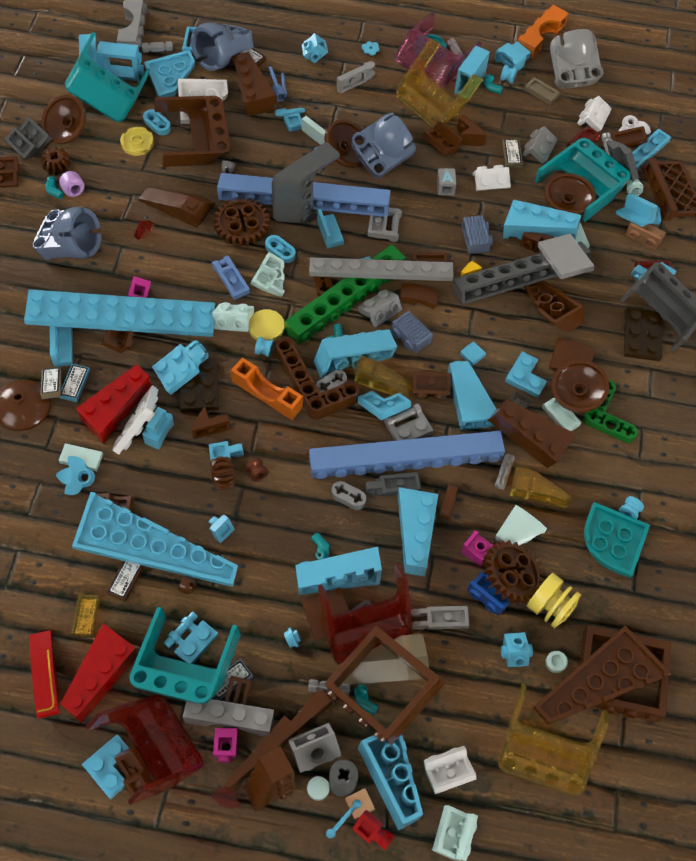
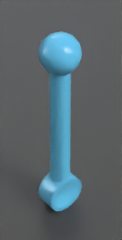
M354 800L353 806L333 829L327 830L326 836L328 838H334L339 827L355 809L361 807L360 800Z

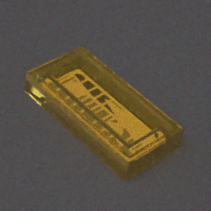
M78 594L71 630L72 636L93 638L100 602L99 595Z

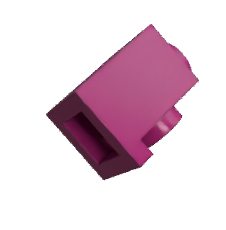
M133 276L128 297L147 298L151 281Z
M475 530L464 543L461 553L481 567L482 563L486 561L483 557L493 545L478 534L479 532Z
M215 728L213 756L214 759H218L219 763H231L232 759H237L238 729ZM225 744L230 745V749L228 751L222 750V747Z

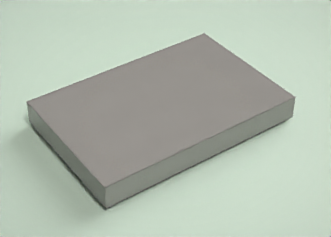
M571 234L538 242V248L560 279L594 271V264Z

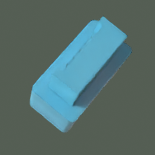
M515 42L512 45L506 43L496 50L495 61L509 65L510 68H518L517 71L525 67V62L530 58L531 52L519 42Z
M157 407L154 416L148 422L143 432V439L146 445L155 449L161 448L163 440L174 426L172 414Z

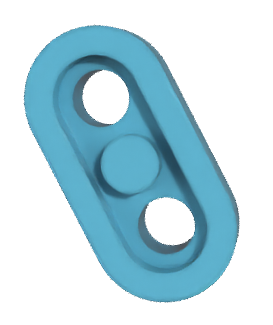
M154 109L144 112V123L156 134L163 136L170 133V122L163 115L155 112Z
M277 235L267 237L265 247L268 252L284 260V263H291L295 260L296 251L293 246Z

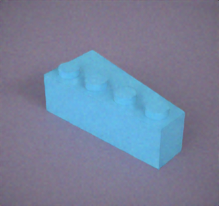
M389 329L368 333L361 332L355 335H343L335 338L328 337L322 339L314 359V364L322 379L328 373L335 370H342L351 366L353 369H356L365 364V362L373 364L392 358L397 345Z
M378 547L311 562L304 561L296 565L299 595L327 592L339 587L342 590L379 585L382 573Z

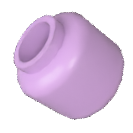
M68 171L60 177V187L67 196L76 197L84 191V182L76 172Z

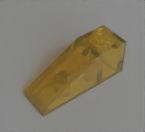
M361 356L355 370V383L391 395L400 393L408 399L413 382L381 362Z
M527 467L515 468L509 496L564 508L568 507L571 501L569 494L536 471L530 470Z

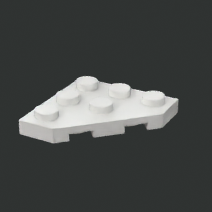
M178 79L179 97L218 96L224 101L228 97L227 80ZM180 112L181 124H190L188 115Z
M153 385L138 403V407L135 410L136 414L133 413L130 416L121 435L116 439L112 451L120 454L123 449L127 450L133 436H138L143 429L142 425L145 421L149 422L154 416L155 412L153 411L157 406L155 403L158 400V389Z

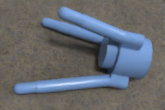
M269 67L274 82L272 89L276 94L277 101L281 102L288 95L284 73H281V86L277 83L272 67Z

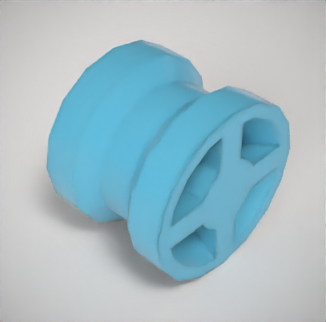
M505 64L500 80H507L513 84L518 68H510L509 65Z
M259 337L255 346V354H263L265 357L270 358L274 349V340H265L263 337Z
M629 496L625 500V505L620 507L619 512L637 519L638 513L642 512L644 505L639 499Z

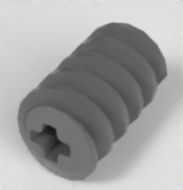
M339 760L330 769V790L339 797L351 795L357 785L358 770L352 762Z

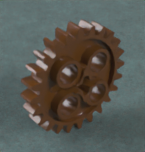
M236 197L235 202L229 199L228 205L222 203L223 208L218 207V212H215V218H213L214 229L217 235H220L221 240L226 239L227 244L231 241L233 246L239 243L240 247H242L243 243H246L247 246H249V242L256 244L255 240L261 241V236L266 237V231H269V213H267V208H263V204L258 205L257 200L251 202V198L245 201L244 197H242L241 201H239ZM238 211H241L242 220L245 226L246 233H244L242 230L241 219L239 218Z
M508 540L506 543L501 541L494 544L483 557L486 560L482 563V566L486 567L483 573L489 576L485 581H491L492 584L489 588L496 589L495 595L501 593L502 600L508 598L510 604L514 601L517 605L520 603L526 604L542 585L541 583L544 579L540 575L544 572L538 570L541 564L535 563L537 557L530 556L531 550L526 552L524 551V545L519 548L517 542L512 544Z

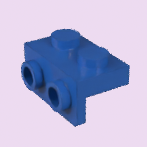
M482 571L474 581L469 583L467 590L472 598L484 603L488 611L500 616L510 603L508 598L502 600L501 593L495 595L496 589L489 588L492 584L491 581H485L489 576Z

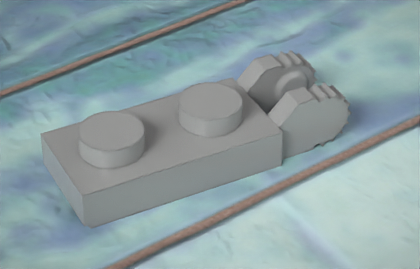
M366 62L363 66L338 76L337 91L339 93L346 92L375 77V62Z
M468 606L427 607L410 611V616L412 617L427 616V621L411 622V629L414 630L426 628L463 629L470 627Z

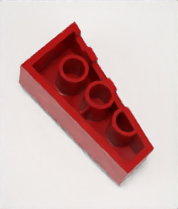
M136 364L76 408L80 420L103 445L108 440L107 437L112 432H115L119 427L118 424L124 417L126 418L130 414V410L140 402L151 387L149 375Z
M103 623L60 703L64 710L82 723L137 658L138 652L136 648Z

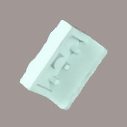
M227 302L219 304L212 312L214 329L248 332L250 329L249 320L254 314V306H248L247 304L231 305Z
M444 805L432 851L455 861H466L471 852V841L477 829L478 815L467 814L449 805Z

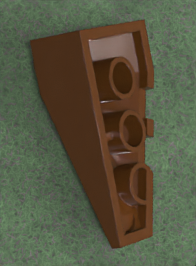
M147 187L138 198L139 201L195 228L200 225L215 205V202L199 195Z
M545 280L524 286L542 317L554 326L572 331L584 323L583 306Z

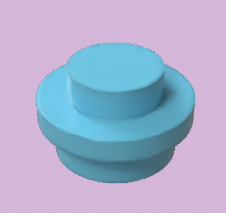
M292 627L288 628V631L284 632V636L289 647H299V642L302 640L298 630H293Z

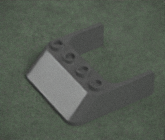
M328 142L323 143L273 177L272 201L273 218L275 221L302 224L308 223L317 215V210H313L314 176L319 170L340 157V153Z
M655 262L619 301L623 303L634 292L643 297L648 305L654 308L661 318L667 321L678 333V339L670 349L674 352L688 340L696 328V296L664 265Z

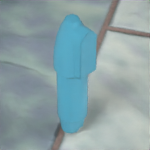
M306 109L275 110V116L284 117L295 113L302 114L305 113Z

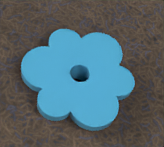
M368 41L367 44L362 45L365 54L373 56L376 52L380 51L379 44L376 42Z

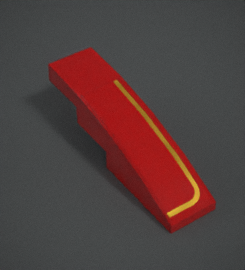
M51 630L30 634L33 692L36 716L39 719L60 714L58 678L56 675Z

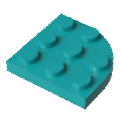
M593 502L584 526L585 543L590 554L599 564L631 579L650 524Z

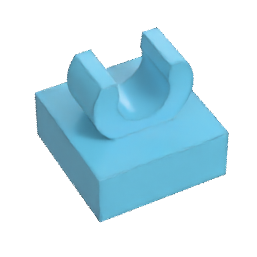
M224 514L219 519L213 516L208 521L212 525L209 529L215 540L220 543L235 530L230 519Z

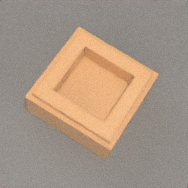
M366 788L345 798L349 809L353 806L354 800L357 799L361 802V807L355 809L352 813L354 820L360 818L365 810L369 812L375 810Z

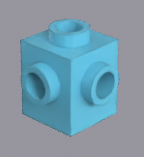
M315 33L302 44L303 56L313 63H316L328 53L326 41Z
M525 632L504 634L501 656L502 659H506L508 667L529 666V659L533 656V648L531 644H528Z

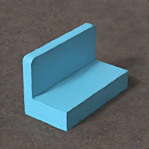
M630 193L626 197L625 207L616 210V215L643 227L655 222L658 206Z
M317 209V223L327 249L344 245V239L334 214L323 216L322 210Z

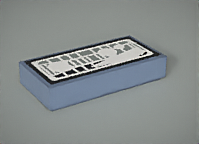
M241 659L229 667L222 688L214 696L216 700L222 701L225 699L231 675L248 680L253 678L252 673ZM237 681L233 683L231 694L236 691Z

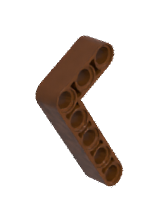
M286 337L278 339L276 342L277 358L295 391L303 396V406L310 418L318 420L358 402L359 386L355 382H346L320 393L293 342Z

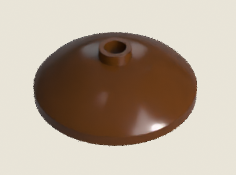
M72 95L58 96L47 105L42 115L41 125L52 137L51 141L53 143L67 144L80 135L86 122L85 107L79 99Z
M339 119L332 122L325 131L324 141L328 142L340 153V157L335 160L337 163L345 167L355 168L362 165L352 149L351 141L353 135L361 132L362 128L350 120ZM356 139L355 143L361 145L363 144V141L361 139Z
M571 173L552 177L547 182L544 190L545 200L551 208L579 215L584 214L585 209L596 199L595 189L587 179Z
M574 360L565 363L555 372L552 379V393L557 403L563 408L576 413L595 410L603 404L609 392V380L604 370L597 364L586 360ZM577 390H582L583 392H582V393H577L576 391H577Z
M17 380L0 389L1 426L12 431H26L38 426L45 420L51 408V399H41V384L32 380Z

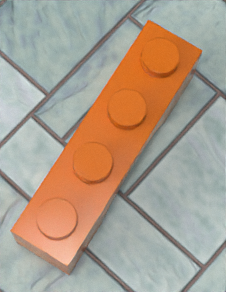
M552 5L549 9L545 10L540 18H537L532 26L528 27L524 35H520L517 42L531 52V59L541 51L543 43L541 34L548 32L558 33L566 25L568 12Z
M243 357L231 369L233 383L290 420H293L303 408V396L288 386L286 388L275 386L261 374L257 366Z

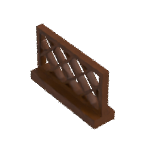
M649 158L642 170L656 203L660 207L664 221H671L673 217L696 216V210L688 207L690 204L696 207V191L683 162H657L656 158ZM672 167H678L680 173L672 169ZM660 168L666 170L667 172H666V173L662 172V171L660 170ZM668 172L676 176L677 178L674 179L670 177L669 175H667ZM678 178L684 181L686 186L677 181ZM665 180L672 183V185H668ZM675 185L678 188L682 189V192H679L678 190L673 188V186ZM685 191L686 193L690 194L691 198L684 195L683 192ZM671 193L678 196V198L675 199L674 197H672ZM679 198L686 201L688 204L685 205L684 203L680 202ZM677 206L682 208L683 211H677Z

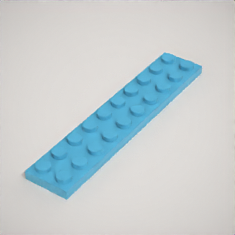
M29 289L24 322L27 325L213 337L214 317L212 312L215 310V303Z

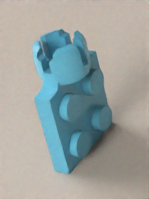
M195 340L186 347L182 344L178 345L152 366L170 395L200 372L198 366L208 359L209 354L208 352L205 354L206 349L202 344H198L199 341Z

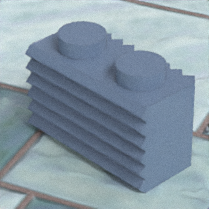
M483 215L464 217L462 232L468 254L489 252L490 246L493 245V237L488 234V221H485Z
M407 311L392 322V335L396 339H400L407 350H412L417 354L431 344L433 333L420 320L415 318L410 311Z

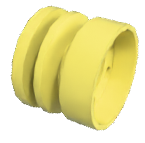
M551 573L530 599L527 607L537 615L544 609L548 612L544 618L546 622L552 616L556 617L551 624L555 629L571 615L577 607L582 594L577 591L570 598L568 595L573 588L570 586L564 592L561 591L560 588L564 581L556 574Z

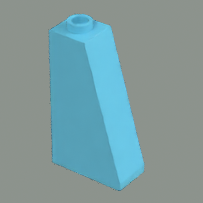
M469 361L450 363L448 373H451L450 385L460 430L495 427L488 419L494 413L496 407Z

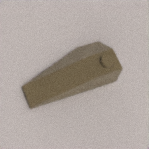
M423 633L401 635L394 639L429 668ZM380 645L368 653L344 680L343 684L353 685L423 678L384 646Z

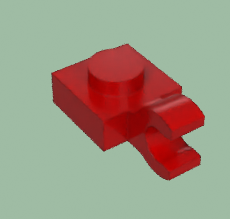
M367 810L362 813L352 828L366 842L370 844L374 840L384 850L387 849L395 838L391 832L382 830L381 828L384 824Z

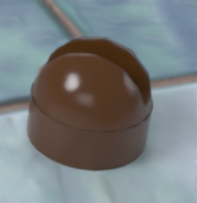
M185 576L180 583L178 591L184 594H191L194 591L193 589L196 588L195 581Z

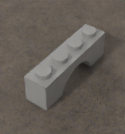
M124 0L125 20L132 23L126 28L119 29L117 43L138 45V48L142 47L141 36L144 35L143 25L146 24L147 4H145L144 0Z
M213 699L205 704L186 701L183 719L188 724L205 727L210 725L228 726L240 729L248 734L266 737L273 727L274 710Z

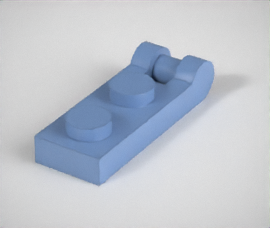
M228 255L223 257V260L212 262L214 271L217 272L234 300L250 294L248 285Z

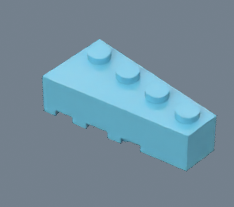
M513 199L504 224L503 239H509V237L522 239L524 232L542 233L553 237L571 234L575 239L581 215Z
M399 487L397 499L404 571L408 574L425 577L438 494Z
M402 734L392 746L386 740L382 743L374 735L362 740L358 750L398 831L418 821L423 812Z

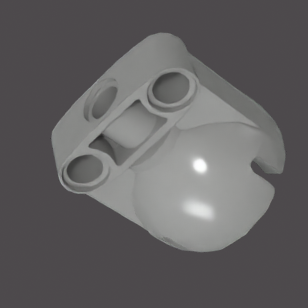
M588 29L565 32L563 34L564 46L562 37H555L550 44L555 85L560 89L596 84L603 75V68L600 64L594 33Z

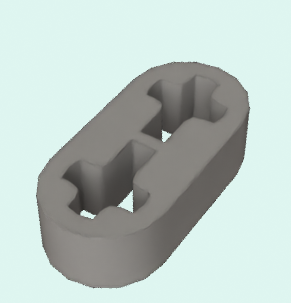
M335 370L319 380L316 386L319 391L320 387H327V390L346 383L347 375L342 370ZM336 377H337L338 379L342 378V381H341V382H340L339 380H336V381H335V378H336Z
M343 481L335 482L332 485L331 494L336 501L354 510H360L365 507L366 495L364 492ZM344 489L343 492L337 494V490ZM361 498V502L354 503V499Z

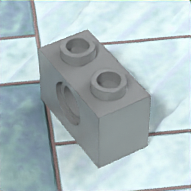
M329 723L288 739L300 773L312 770L318 765L331 762L335 758L342 756L335 733Z

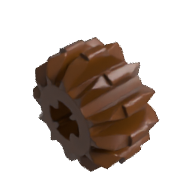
M55 147V149L49 148L48 152L43 151L41 163L44 171H47L49 175L54 174L55 177L59 173L62 175L63 171L68 172V167L71 166L70 157L63 148L58 150Z
M221 456L212 459L210 467L214 487L217 490L232 488L235 480L230 458Z

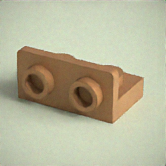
M630 223L625 235L647 247L657 250L666 232L650 224L640 227Z

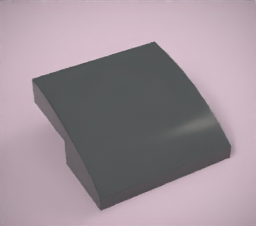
M28 117L19 129L14 127L4 140L27 160L42 150L52 140V137L32 118Z
M612 140L606 141L610 156L630 172V178L633 181L638 179L639 175L632 150L622 143Z

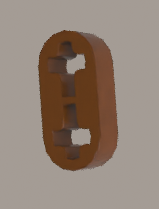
M314 276L318 297L324 293L322 287H325L326 291L333 287L331 277H324V280L321 281V277Z
M448 485L439 518L449 520L458 486Z

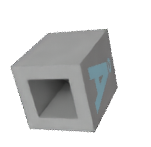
M438 169V196H455V169Z

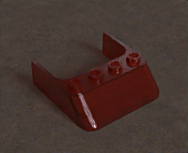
M399 563L395 564L397 582L395 596L382 602L340 614L331 615L329 597L323 585H318L323 625L333 659L336 663H343L375 626H378L392 639L401 635L413 634L408 578ZM378 642L374 648L380 646L381 644Z
M160 695L150 696L100 711L85 726L87 731L112 723L119 724L125 729L155 781L142 786L128 800L130 805L173 788L197 772L203 765L201 755L168 701Z

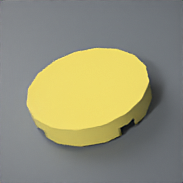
M144 127L129 128L120 138L122 149L127 154L133 156L144 155L150 152L154 146L152 133Z
M270 309L257 311L249 320V332L256 341L259 337H263L265 340L277 341L284 333V319L278 312Z

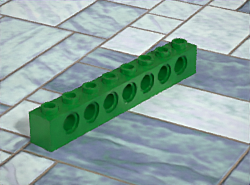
M391 244L373 257L372 260L406 261V257ZM345 277L285 320L284 331L298 345L307 342L312 335L322 331L327 324L336 321L342 313L348 312L357 302H362L368 294L374 293L383 283H388L391 279Z

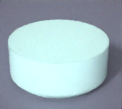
M553 651L549 653L545 663L547 669L552 673H561L567 667L568 660L564 653Z
M316 776L308 782L307 792L310 798L320 801L328 796L329 783L325 778Z

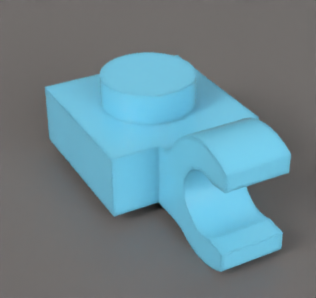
M228 441L209 444L211 460L221 456L229 457L230 460V456H244L242 444L229 446Z

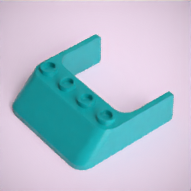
M92 32L65 82V88L69 93L113 121L122 122L138 98L150 69H146L136 87L128 85L89 59L87 50L96 34Z
M580 138L540 167L535 182L537 184L557 170L576 174L587 179L594 187L598 199L585 209L582 221L586 222L614 200L630 179L631 174L624 166L592 141Z
M157 607L130 673L129 679L131 684L141 690L196 704L208 703L222 688L241 636L238 626L232 625L217 669L206 668L156 654L155 646L166 620L162 607Z

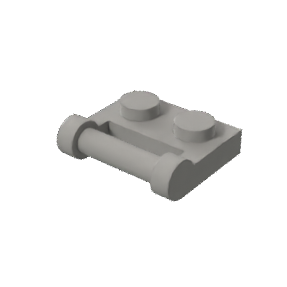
M389 208L388 216L393 217L391 231L386 230L388 217L370 215L368 237L389 239L391 242H397L399 239V219L402 216V211L398 208Z
M418 403L412 405V408L384 419V423L395 441L424 438L433 434V428ZM413 415L417 417V419H414L399 427H395L394 425L395 423H398Z

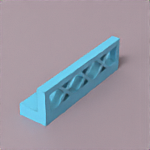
M50 326V357L54 367L71 366L73 364L72 327Z

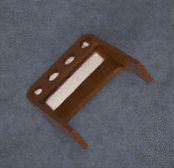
M184 96L155 98V112H184L188 115L194 151L163 153V167L207 165L230 151L224 105L220 97Z

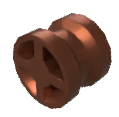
M261 458L252 459L244 467L245 471L250 473V478L253 482L262 480L269 473L267 467L262 465L263 461Z

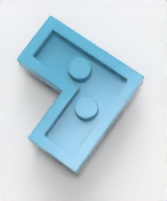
M523 351L505 379L506 383L536 398L540 396L547 383L546 380L532 374L538 359Z
M370 391L358 397V404L380 420L411 407V401L400 393L384 399L374 391Z
M118 734L82 764L110 800L126 787L123 783L124 778L115 768L118 764L114 758L118 753L129 749V747Z

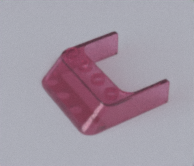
M432 12L406 34L395 54V60L432 86L443 88L457 76L459 67L475 45L481 48L482 43L478 41L462 55L453 54L425 36L434 27L435 13Z

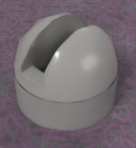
M222 161L221 169L224 173L226 170H229L228 174L234 172L236 164L230 161Z

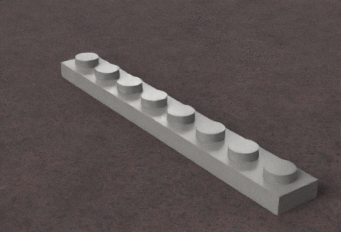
M310 257L309 276L453 281V262Z

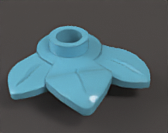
M68 456L69 468H65L56 474L59 481L66 484L64 493L67 495H76L84 487L91 486L95 481L94 472L86 467L83 459L76 456ZM85 474H88L87 481H83V476Z

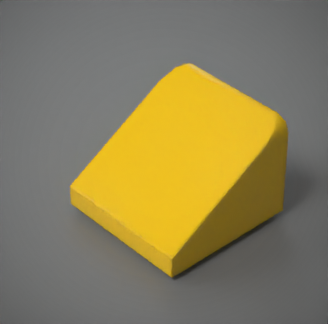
M470 261L461 271L460 277L482 271V267Z

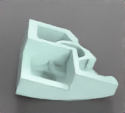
M268 252L250 284L267 293L282 297L285 292L283 290L284 260Z
M515 505L496 534L494 542L500 543L504 541L506 543L510 540L512 544L517 542L519 547V545L528 543L539 534H544L547 528L531 514Z

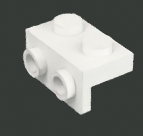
M600 96L594 99L591 98L586 102L585 109L579 115L580 119L577 124L580 126L586 122L594 131L599 132L602 130L612 108Z
M496 165L491 169H487V166L477 167V170L473 172L476 191L508 189L511 187L509 167Z
M465 746L452 748L447 752L433 755L424 760L425 774L435 794L476 780V773L467 757Z

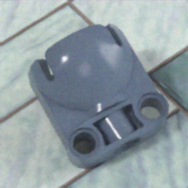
M202 23L191 36L193 54L197 60L204 57L207 58L200 62L203 68L208 71H219L231 62L233 55L254 48L252 31L227 24Z
M394 113L386 114L361 132L355 133L351 141V146L356 156L368 173L375 179L382 178L384 174L413 156L416 152V146L411 142L413 138L409 130ZM361 139L363 144L358 145L355 143V140ZM379 166L382 168L383 171L381 173H377L374 170V167Z
M71 207L64 211L52 210L44 219L34 239L33 248L44 260L63 257L88 258L94 255L100 247L101 233H91L92 229H100L99 220L90 209L84 207Z

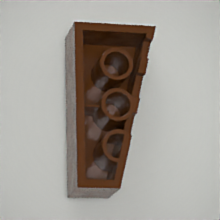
M249 52L234 55L233 59L247 116L279 109L276 94Z
M508 399L500 404L488 419V421L546 468L558 462L576 436L575 433Z

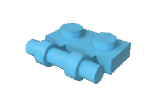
M191 612L187 617L185 616L176 630H172L164 641V645L168 648L176 643L179 647L174 651L175 655L182 661L194 664L219 636L218 632L203 620L196 626L193 622L198 616L194 612ZM189 629L191 633L183 640L180 636Z

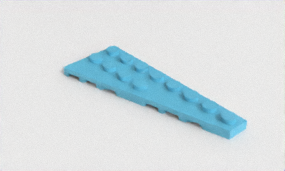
M90 492L72 548L231 587H233L238 565L204 550L199 545L196 546L186 541L185 538L169 532L166 528L144 517L141 518L131 513L126 508H121L112 501L96 495L95 492Z

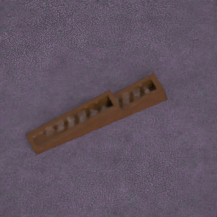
M319 688L292 721L283 716L224 784L225 789L229 793L234 790L255 770L254 767L260 757L279 746L283 748L288 743V739L297 736L332 706L333 699Z

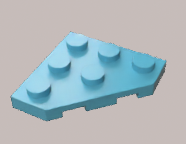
M190 50L144 62L145 68L150 69L148 75L158 97L176 96L178 93V79H187L195 67V60Z

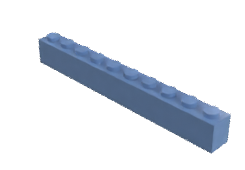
M221 173L217 185L218 199L235 201L237 197L241 201L242 197H244L245 201L251 198V202L257 200L258 204L273 205V178ZM313 182V210L321 209L322 211L388 217L391 190Z
M501 431L313 448L309 449L311 477L325 479L330 476L345 477L351 474L360 476L372 472L380 474L392 470L400 472L405 469L440 468L444 465L459 466L464 463L478 464L485 461L493 463L503 459L505 449Z

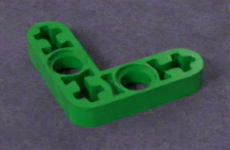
M609 380V392L604 401L605 405L586 412L584 422L588 426L618 440L631 443L638 434L637 428L633 424L605 412L616 390V384ZM592 415L596 416L594 420L591 419ZM606 422L614 423L615 428H608Z

